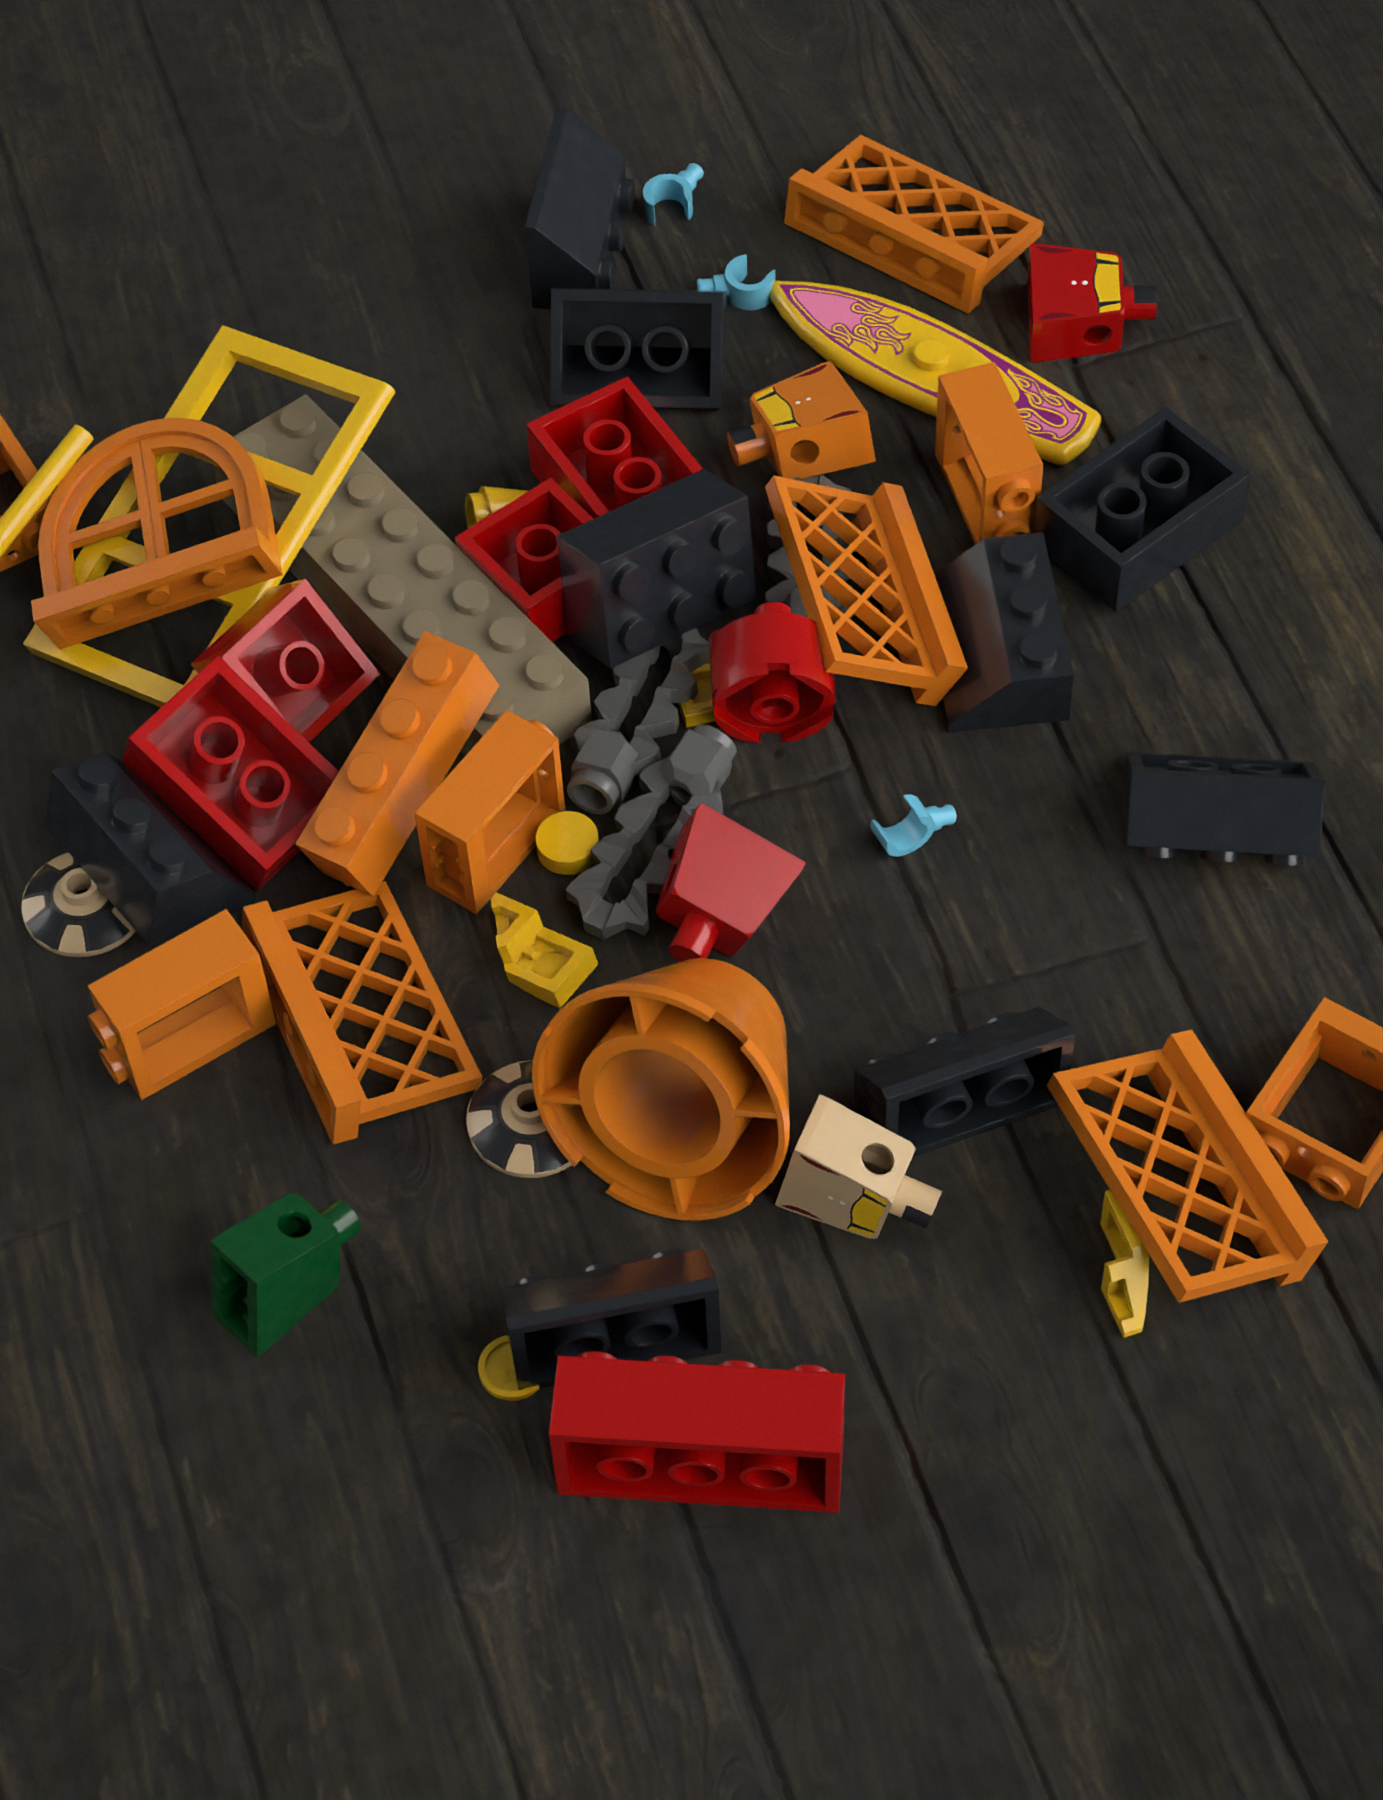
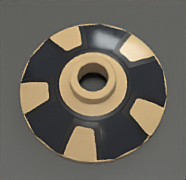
M69 852L52 859L42 866L30 879L24 891L21 908L25 926L31 937L40 946L55 954L67 957H89L103 954L118 947L136 932ZM89 889L82 894H74L80 890Z
M533 1060L507 1065L488 1076L472 1095L466 1117L470 1142L481 1159L497 1171L520 1178L550 1176L572 1166L554 1143L542 1121L539 1111L526 1112L520 1109L527 1104H536L532 1085Z

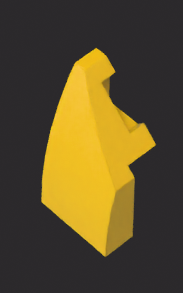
M496 892L491 898V907L495 915L498 934L496 935V943L509 982L560 1009L597 967L598 961L593 948L544 927L536 909Z
M1107 1190L1104 1195L1100 1224L1116 1260L1105 1263L1101 1290L1123 1338L1140 1333L1143 1330L1148 1293L1149 1253L1112 1192Z

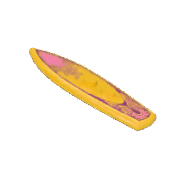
M774 281L769 298L781 317L799 338L825 360L831 361L836 367L851 377L899 402L937 418L939 375L995 362L1042 460L1058 466H1064L1079 456L1090 445L1097 433L1101 416L1096 410L1019 363L942 321L889 299L846 287L801 281Z

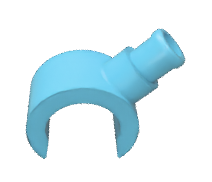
M691 163L685 171H680L677 175L661 174L648 180L643 188V207L646 220L655 226L654 205L668 199L680 202L684 207L687 220H690L693 214L692 191L697 186L696 182L703 177L702 168L696 163Z
M747 254L741 255L728 263L725 274L713 275V278L697 279V290L727 291V300L733 306L742 310H758L772 302L769 294L775 281V269L757 284H743L741 282L747 276Z
M903 795L911 807L909 814L904 820L887 828L881 827L877 821L872 820L870 827L890 856H904L920 848L927 842L934 831L940 830L944 825H953L957 819L954 807L949 804L939 808L937 806L924 807L915 795Z

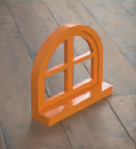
M163 418L123 429L107 437L85 453L56 487L42 518L38 550L44 597L31 601L33 621L61 650L282 576L267 485L261 471L244 447L230 434L209 423L186 418ZM165 453L196 455L217 465L229 479L162 502L155 455ZM132 464L139 510L76 531L85 507L97 490L117 472ZM235 495L240 531L170 554L165 518ZM142 527L147 562L77 585L74 549Z

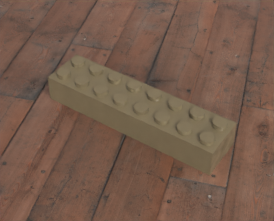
M305 394L233 437L246 451L313 475L340 428ZM360 450L290 565L289 570L298 580L306 579L342 626L393 680L396 679L424 631L476 652L500 686L462 747L461 752L465 756L506 710L527 721L536 720L544 724L551 730L554 736L558 737L559 745L574 736L578 727L592 722L588 678ZM213 465L217 483L229 479L222 469ZM267 485L275 533L277 534L299 496ZM235 495L222 499L238 515Z

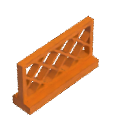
M859 135L814 173L801 168L789 178L784 224L967 314L981 303L983 287L1030 246V243H1034L1042 235L1044 225L1043 221L863 135ZM862 157L881 167L855 168L854 163ZM899 183H917L926 189L901 190ZM887 184L889 191L863 192L861 185ZM849 185L851 192L840 186ZM961 204L972 211L947 212L945 205ZM933 206L935 213L909 214L907 207ZM895 207L897 214L885 208ZM991 227H1009L1018 233L993 234ZM979 228L981 235L955 236L953 229ZM930 230H941L943 236ZM976 252H987L989 258H986Z
M773 475L765 486V490L807 617L816 622L825 671L909 686L916 703L937 706L968 669L903 487L883 482L873 496ZM792 501L800 503L816 519L812 522L793 506ZM838 511L856 514L857 516L853 520V524ZM825 524L849 546L844 549L819 527ZM805 541L831 561L832 564L827 567L810 553ZM855 550L866 559L869 569L852 556ZM839 568L863 588L865 592L860 595L834 572ZM821 586L848 608L844 614L823 596ZM870 596L882 604L885 615L867 601ZM855 614L880 635L881 638L878 642L875 641L850 618ZM836 633L864 656L843 653ZM887 642L898 651L901 662L883 647Z
M386 881L381 883L373 897L355 889L272 912L267 900L243 907L242 931L260 955L275 1020L333 1145L358 1138L360 1124L476 1090L482 1083V1075ZM373 906H378L385 920L378 933L347 922L352 912ZM310 925L328 933L319 949L316 950L293 941L288 930ZM390 933L394 939L389 938ZM338 937L369 948L360 966L329 955ZM380 952L405 961L408 970L401 982L370 970ZM303 963H306V964L309 965L308 968H307V970H306V968H305V966H304ZM320 969L351 981L341 999L315 989L313 981ZM414 981L418 988L412 986ZM362 985L393 996L384 1015L352 1004ZM403 1001L429 1010L432 1020L426 1031L394 1020ZM326 1012H329V1013L332 1014V1016H331L330 1019H329V1017H328V1015H327ZM343 1018L375 1030L365 1049L339 1040L336 1031ZM438 1030H439V1032H440L442 1038L439 1037V1036H436ZM385 1034L418 1046L408 1065L376 1054ZM427 1051H431L454 1060L459 1072L438 1078L420 1071L418 1068ZM350 1062L356 1064L354 1070H353V1068H352ZM367 1068L399 1080L394 1092L367 1099L360 1085V1081Z
M1192 1029L1170 1034L1162 1049L1053 1073L1047 1084L1048 1089L1179 1303L1273 1277L1279 1286L1295 1283L1304 1278L1327 1245L1328 1240ZM1147 1074L1163 1101L1130 1087L1131 1078ZM1088 1088L1112 1099L1113 1102L1109 1114L1085 1104L1077 1090ZM1122 1104L1156 1119L1152 1134L1118 1119ZM1166 1124L1181 1130L1196 1153H1192L1162 1139ZM1111 1137L1146 1152L1142 1166H1136L1117 1157L1109 1144ZM1155 1157L1190 1172L1186 1186L1182 1187L1152 1173L1151 1169ZM1201 1177L1216 1184L1229 1207L1196 1193L1199 1178ZM1144 1191L1179 1206L1175 1221L1173 1222L1151 1212L1142 1198ZM1189 1211L1223 1226L1219 1242L1184 1227ZM1234 1231L1250 1238L1262 1258L1254 1259L1230 1248ZM1178 1246L1212 1260L1210 1272L1191 1277L1176 1253Z

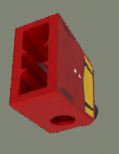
M1030 243L1027 280L1030 362L1114 353L1121 348L1124 320L1156 319V285H1123L1122 258L1118 254Z

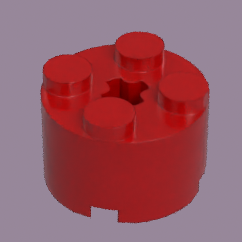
M769 602L758 606L753 615L737 619L710 635L708 640L712 705L716 724L725 733L736 739L753 743H760V733H781L782 742H794L819 732L830 723L834 715L833 705L836 703L834 673L825 671L817 626L814 620L791 613L790 607L784 603Z

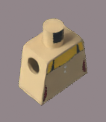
M819 1094L794 1149L775 1205L854 1234L875 1239L878 1238L888 1213L927 1228L942 1191L905 1175L916 1150L910 1141Z

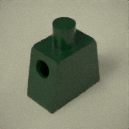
M289 1193L210 1240L212 1315L256 1357H259L335 1291L340 1281V1247L361 1231V1223L354 1210L343 1200L336 1199L318 1212L300 1194Z

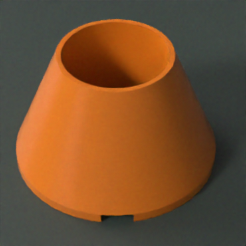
M689 959L589 990L572 999L556 1013L537 1043L533 1057L532 1085L538 1111L548 1133L562 1154L574 1167L581 1161L593 1173L610 1184L605 1193L635 1209L664 1218L694 1221L715 1219L730 1215L750 1205L755 1196L761 1193L774 1180L782 1167L787 1154L790 1136L785 1022L781 1010L770 992L756 978L741 968L715 959Z

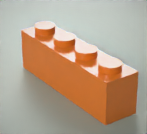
M423 632L296 842L297 847L322 873L372 897L375 895L416 826L415 812L442 783L500 686L476 652L430 632Z

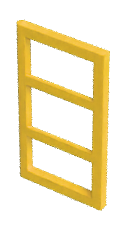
M223 325L164 418H186L200 421L236 362L355 403V406L313 475L247 451L261 471L266 485L299 496L276 534L283 575L213 598L212 600L232 608L208 647L266 593L280 584L395 394L393 387L386 382ZM179 453L155 455L159 485ZM186 454V455L192 456V457H194V458H197V459H200V460H202V461H205V462H208V463H210V464L215 465L214 463L210 462L209 460H207V459H205V458H202V457H199V456H196V455H192V454ZM133 469L99 523L139 510ZM131 530L84 546L74 561L77 585L103 577L113 560L129 567L147 562L145 547L126 539ZM36 623L23 643L33 655L159 707L166 704L198 674L194 669L185 685H182L82 643L60 650Z

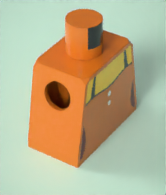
M831 361L819 364L753 393L750 398V405L754 424L727 433L728 445L737 466L767 457L779 477L789 479L797 477L803 479L876 461L868 412Z

